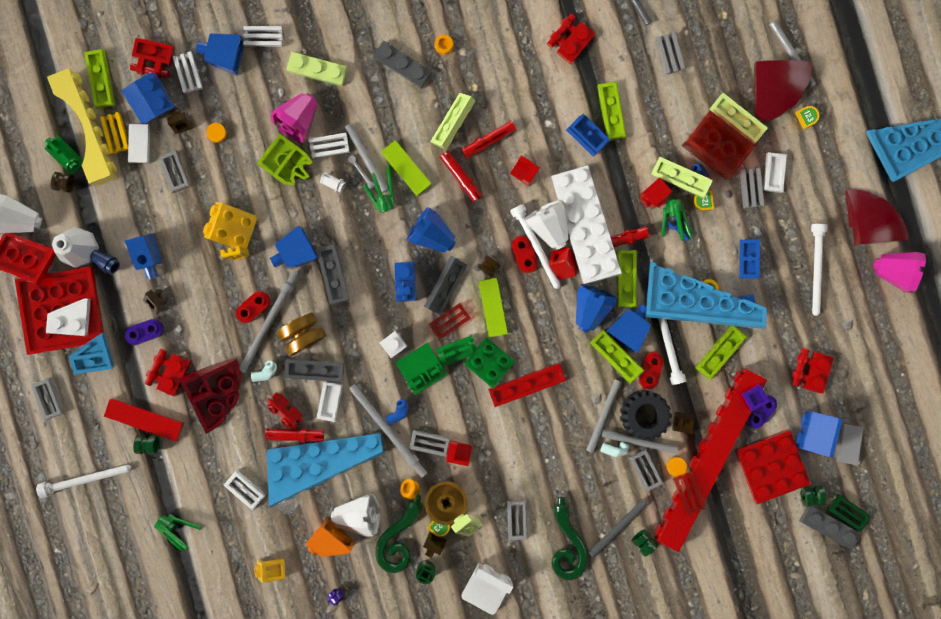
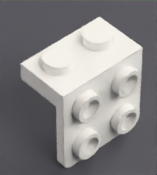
M478 563L462 592V599L494 615L506 593L510 594L512 591L513 583L507 575L502 573L500 575L492 567Z

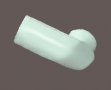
M267 361L261 372H252V382L270 380L276 372V364L273 361Z
M621 442L618 448L603 443L601 452L613 457L625 456L629 453L630 445Z

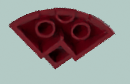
M796 60L755 62L753 86L754 114L758 121L763 123L776 119L797 104L809 85L812 62Z
M845 190L849 228H853L854 246L909 240L908 231L902 217L888 201L869 191Z
M236 358L205 367L179 378L205 434L221 425L226 420V415L231 408L235 407L238 401L241 371Z

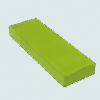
M99 49L84 52L94 108L102 109L116 106L105 50Z
M617 81L598 84L597 88L605 135L610 141L625 139L626 132Z
M396 140L381 151V154L416 196H419L432 185Z
M617 250V260L621 270V275L617 276V307H637V250Z
M497 278L478 281L489 338L508 334Z
M730 326L694 368L708 380H711L745 341L747 336L736 326Z
M604 329L590 342L629 384L644 371Z

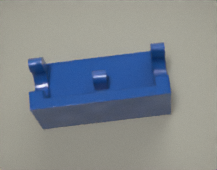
M584 113L566 129L593 157L610 141Z
M760 239L740 240L739 278H760Z

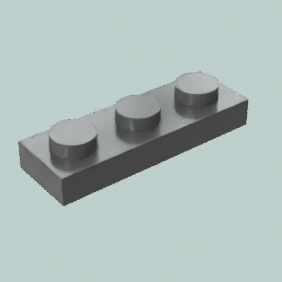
M384 40L373 55L374 59L420 89L431 75L430 70Z
M336 245L316 249L330 305L349 301Z
M450 256L424 307L441 315L467 264Z
M286 359L284 378L343 382L344 363Z
M812 506L806 507L799 520L801 523L850 550H853L861 535L856 530Z

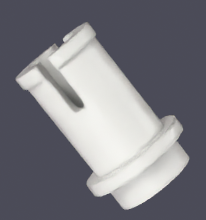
M326 172L320 180L321 184L334 189L335 193H342L346 186L343 179L339 180Z

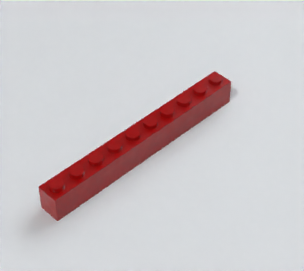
M741 368L734 375L733 380L735 382L726 391L724 396L726 399L723 405L721 404L716 411L717 417L714 422L712 421L709 424L706 438H703L699 443L698 449L700 450L691 459L689 464L691 467L688 473H685L681 479L682 485L679 490L674 492L671 506L667 507L664 511V520L655 529L654 538L659 543L677 552L680 551L751 413L741 393L758 384L764 388L767 379L748 369Z

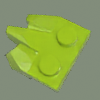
M279 133L256 164L281 183L295 185V175L303 180L310 177L303 169V165H310L313 162L303 150Z

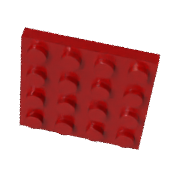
M89 266L46 274L40 286L22 279H14L27 355L83 346L99 334L104 333L93 267ZM82 299H91L88 336L46 333L48 313Z

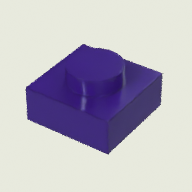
M759 384L741 393L750 411H755L770 402L762 386Z

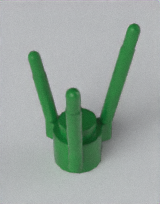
M387 166L389 198L387 194L383 195L375 173H371L379 195L377 200L368 186L363 184L364 189L374 203L375 209H379L380 213L394 209L393 204L396 203L393 195L390 166Z
M681 200L667 201L666 207L663 208L661 237L665 236L669 214L670 217H676L681 241L684 240L680 216L682 217L688 237L692 239V233Z
M172 514L168 517L162 515L154 528L180 551L183 548L188 550L189 547L172 533L175 528L173 522L201 530L202 527L176 518Z

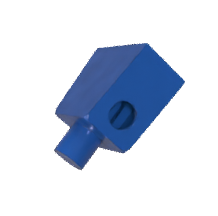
M211 33L207 43L197 42L196 52L205 54L204 60L209 65L238 76L244 39L238 34Z
M301 226L296 227L278 241L275 246L279 253L270 257L275 268L285 263L288 269H294L319 260L314 247Z
M155 234L125 240L135 269H144L147 279L157 277L158 273L155 265L162 263Z
M640 305L635 313L630 309H626L605 331L627 348L638 353L651 327V324L644 320L646 318V307Z

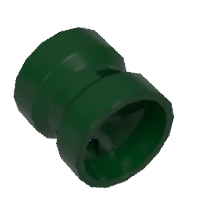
M136 435L133 444L135 454L146 452L149 455L157 454L159 448L158 436L151 435L145 437L144 435Z
M815 486L813 489L805 487L800 490V497L804 507H811L813 504L818 506L826 505L827 499L823 486Z
M646 529L639 531L631 540L635 546L640 548V552L644 557L652 554L658 548V543L650 538V533Z
M423 560L418 564L416 578L420 583L429 584L434 580L436 572L434 563L429 560Z

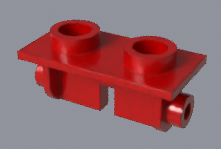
M276 392L272 396L274 400L268 398L267 408L274 415L277 413L282 418L281 422L287 428L295 429V422L299 424L304 419L302 417L303 414L294 406L287 410L286 407L290 402L281 393Z

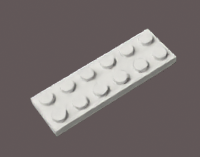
M588 165L551 176L557 199L562 202L565 209L568 235L583 285L621 275L619 263Z

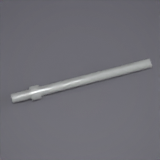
M293 269L287 282L283 283L281 293L240 365L241 372L245 373L288 294L292 293L293 285L300 272Z
M355 384L351 386L349 390L406 458V463L410 467L412 466L421 478L425 476L427 472L418 462L419 459L416 455H412Z

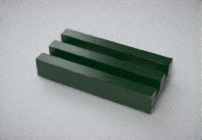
M837 493L835 500H832V504L827 507V510L861 532L871 516ZM842 501L851 508H853L855 511L863 515L864 519L862 520L861 518H859L857 515H855L854 513L840 505L839 502ZM838 507L839 509H841L843 512H845L846 514L860 522V525L858 526L857 524H855L854 522L840 514L838 511L835 510V508Z

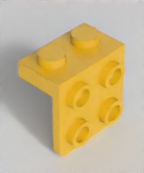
M216 202L210 210V221L204 227V238L232 248L240 246L247 249L257 216L224 203Z

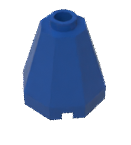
M426 207L416 220V225H413L406 240L412 244L444 253L447 250L451 251L456 243L454 241V234L436 211Z
M581 284L577 292L576 325L579 326L578 329L587 333L590 330L594 331L612 310L617 297L607 291L597 290L594 286Z

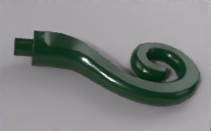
M420 494L413 500L408 501L403 517L389 526L377 541L375 548L377 563L388 573L401 572L410 563L411 553L405 544L399 542L389 547L388 554L390 556H393L397 551L403 554L402 560L398 563L388 561L385 556V550L388 542L395 535L411 526L420 516L423 508V503L420 502L422 495Z
M558 497L557 504H554V517L558 527L575 545L578 552V562L573 569H563L560 566V559L566 557L569 563L573 564L575 562V554L570 549L562 548L554 553L551 565L558 577L564 580H574L581 576L587 567L588 550L584 540L570 522L569 505L565 504V497Z

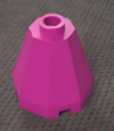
M300 93L276 108L270 115L271 122L274 125L278 123L280 125L279 130L286 136L297 142L300 139V142L303 143L308 137L317 109L316 99L309 93Z
M919 252L882 254L879 258L875 259L873 269H875V274L903 292L913 294L922 279L923 272H921L920 266L925 267L926 256Z

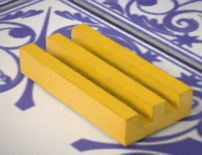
M116 112L114 115L109 114L106 117H100L109 153L113 155L128 151L129 142L121 113ZM114 119L117 120V124H118V127H119L121 139H122L123 146H124V147H122V148H121L120 141H119V138H118V133H117V130H116V126H115V123H114ZM108 121H109V123H110V127H111V131H112V134H113V138H114V142H115L116 149H115L114 144H113V140H112V136H111V133H110Z
M240 246L235 247L236 249L228 248V251L220 250L221 257L231 261L250 256L249 250Z

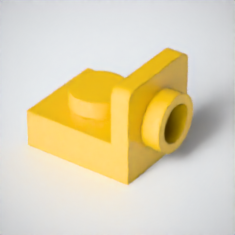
M283 558L269 561L257 560V566L254 568L255 577L262 583L286 579L285 561Z

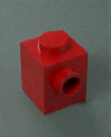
M659 177L639 195L641 197L640 201L647 208L653 209L656 206L660 208L667 202L666 197L672 190Z

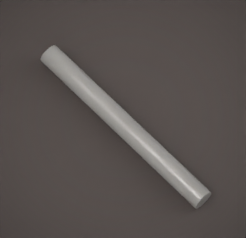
M777 21L771 22L769 26L790 59L801 61ZM812 76L809 81V88L816 84Z
M346 125L345 128L370 173H375L382 193L388 191L389 189L353 125Z
M618 380L613 382L586 449L591 453H594L622 383Z
M602 430L601 437L671 453H677L678 446L648 439L641 440L634 436L608 430Z

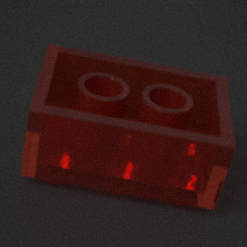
M711 111L703 116L681 145L725 180L731 178L756 147V145Z

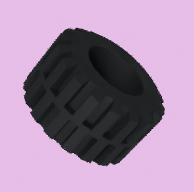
M641 390L640 392H633V395L626 397L627 400L622 403L623 408H620V420L623 422L622 425L628 433L641 440H654L655 437L660 438L662 436L661 433L667 432L666 427L671 425L669 419L672 418V414L669 412L671 410L670 406L667 405V401L661 395ZM643 404H650L655 409V419L648 426L639 425L635 418L637 409Z

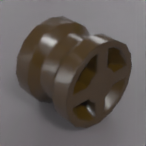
M54 172L51 178V188L56 191L61 189L67 193L72 192L75 183L74 176L72 174L63 175L61 172Z
M486 255L484 262L479 264L477 268L493 278L494 272L501 265Z

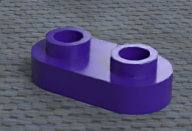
M157 319L144 321L129 327L125 332V339L132 345L148 342L162 336L164 325ZM152 325L155 327L154 332L150 331ZM133 332L137 334L135 339L132 337Z
M767 395L770 407L766 408L764 405L755 411H751L745 423L748 427L753 429L762 427L777 408V401L773 396ZM757 416L758 421L754 423L753 417Z

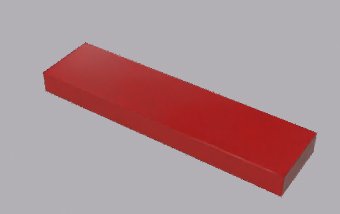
M560 363L495 386L494 389L490 388L488 391L494 407H498L565 382L566 378Z
M114 398L109 399L103 416L173 441H178L184 422Z

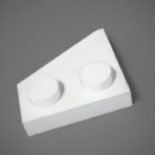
M82 299L48 313L46 333L88 336L91 299Z

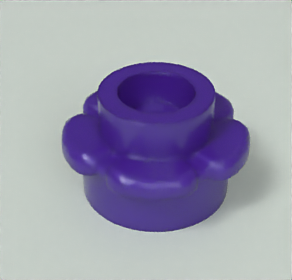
M333 589L327 596L329 598L327 603H331L334 607L339 604L345 597L342 589Z

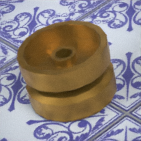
M314 312L292 320L276 332L280 342L293 339L284 348L289 357L309 348L327 336L322 327L309 330L318 322Z
M448 481L437 483L426 494V512L438 524H455L454 520L466 513L468 505L467 496L456 483ZM445 499L450 502V505L444 507L442 504Z

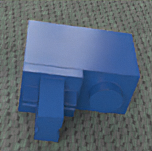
M394 263L396 302L417 301L415 263Z

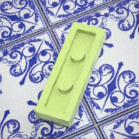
M291 52L287 72L343 86L347 67Z
M459 93L430 142L447 150L476 100L471 96Z
M724 93L710 107L712 112L753 144L767 130L765 125Z
M659 157L651 173L652 176L660 177L663 181L703 199L713 180L662 157Z
M462 514L454 520L455 524L451 528L456 534L469 537L482 527L483 523L479 518Z

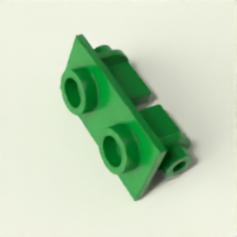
M59 135L54 139L49 137L45 140L46 147L44 149L69 174L73 175L82 166L83 159Z
M471 335L436 350L444 367L470 357L476 350V345Z

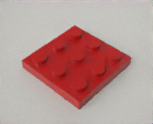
M790 430L782 431L735 449L755 504L763 503L811 485Z

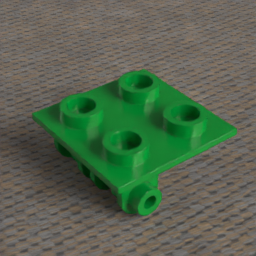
M486 337L465 361L464 365L494 389L515 361Z
M428 342L395 362L406 379L409 388L415 395L448 375Z

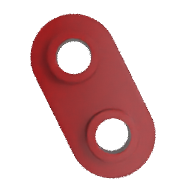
M525 236L516 237L512 242V250L518 267L524 273H531L537 268L538 264L531 242ZM523 242L525 248L520 249L518 243ZM526 260L531 261L530 267L525 266L524 262Z
M262 291L252 294L237 308V319L242 323H250L270 306V296ZM259 297L263 300L261 304L257 303ZM244 310L248 311V315L246 317L242 315V312Z
M649 352L644 356L641 366L644 371L638 378L640 386L644 389H654L659 383L664 363L661 354ZM653 358L657 359L656 365H652L651 360ZM649 376L652 377V382L650 384L646 382V379Z

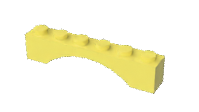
M68 68L48 76L53 94L71 106L83 125L86 150L82 167L88 183L97 187L117 179L115 173L117 168L109 158L108 146L102 140L103 132L95 122L96 115L93 109L89 107L88 102L90 100L87 93L82 89L81 84L83 82L80 75Z

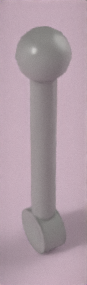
M351 155L348 158L349 162L354 164L368 183V188L373 189L375 187L374 182L369 180L356 162V157Z

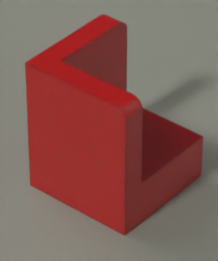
M521 155L510 174L529 186L540 167Z
M567 247L552 251L549 266L557 277L565 279L577 276L578 265L571 249Z
M450 440L446 462L469 466L472 445Z

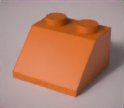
M326 518L307 541L306 545L312 554L324 557L349 554L356 542L341 529L336 528Z

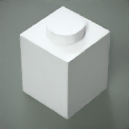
M394 331L380 342L390 358L395 357L408 347L397 331Z

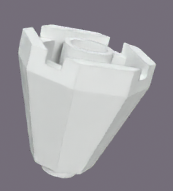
M0 194V234L35 232L36 228H40L42 218L39 217V213L7 195Z
M560 200L542 206V209L535 210L524 218L527 225L551 248L556 247V249H560L566 245L569 236L565 209Z
M73 227L58 234L52 242V247L59 260L75 268H81L92 263L90 254L94 250L99 249L93 233L78 227Z
M374 494L364 495L334 508V511L331 513V521L336 528L365 537L374 536V534L378 533L380 513L376 514L375 508H379V503Z

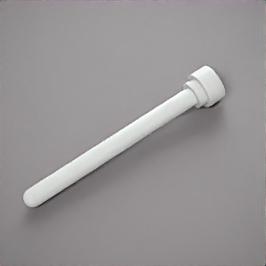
M521 204L510 210L513 218L519 219L553 287L559 289L561 284L549 266L550 262L535 233L527 225L524 219L527 215L525 212L527 210L524 204Z
M811 224V232L815 236L812 305L814 316L820 314L823 236H825L828 230V224Z
M658 318L672 370L670 377L671 385L687 382L685 374L680 371L667 320Z
M124 465L54 484L48 482L37 484L36 491L39 498L43 499L50 497L54 491L130 472L131 466Z

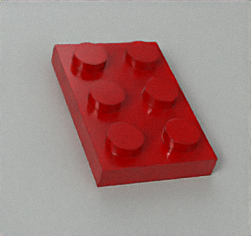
M12 233L3 234L0 239V271L40 286L56 257L54 249Z

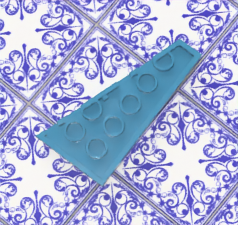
M941 119L865 132L892 182L941 157Z
M650 261L646 317L765 329L767 308L748 300H741L731 296V293L716 290L711 285L689 276L679 275L669 268H662Z
M381 433L267 450L269 507L272 508L286 499L293 498L294 495L302 491L310 490L342 472L349 471L350 468L358 464H363L382 455L383 443Z

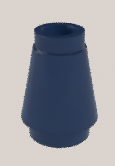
M94 250L90 254V259L105 274H114L120 267V262L114 256L98 250Z

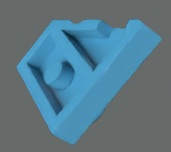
M105 332L99 334L69 356L74 374L113 369L114 362Z

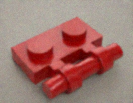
M570 14L567 19H563L561 26L550 35V40L547 42L550 48H553L555 44L559 45L560 48L557 50V54L570 65L596 34L582 22L575 27L572 24L576 20L573 14ZM568 31L571 34L565 41L562 36Z
M135 38L131 56L138 59V63H131L130 70L140 75L155 72L159 79L162 77L169 78L170 72L163 70V65L171 66L175 47L169 44ZM147 61L155 62L154 68L146 66Z
M160 348L158 355L154 356V363L151 370H148L146 374L147 379L144 384L152 386L154 380L159 382L157 390L175 397L181 386L179 378L186 375L191 361L176 354H172L170 360L166 359L165 356L168 351ZM163 364L166 368L163 375H160L158 371Z
M802 348L800 355L796 359L798 363L796 370L793 371L791 376L793 377L791 385L799 387L800 381L803 380V389L823 394L834 357L813 352L811 358H808L810 350ZM805 364H809L807 373L805 375L803 374Z

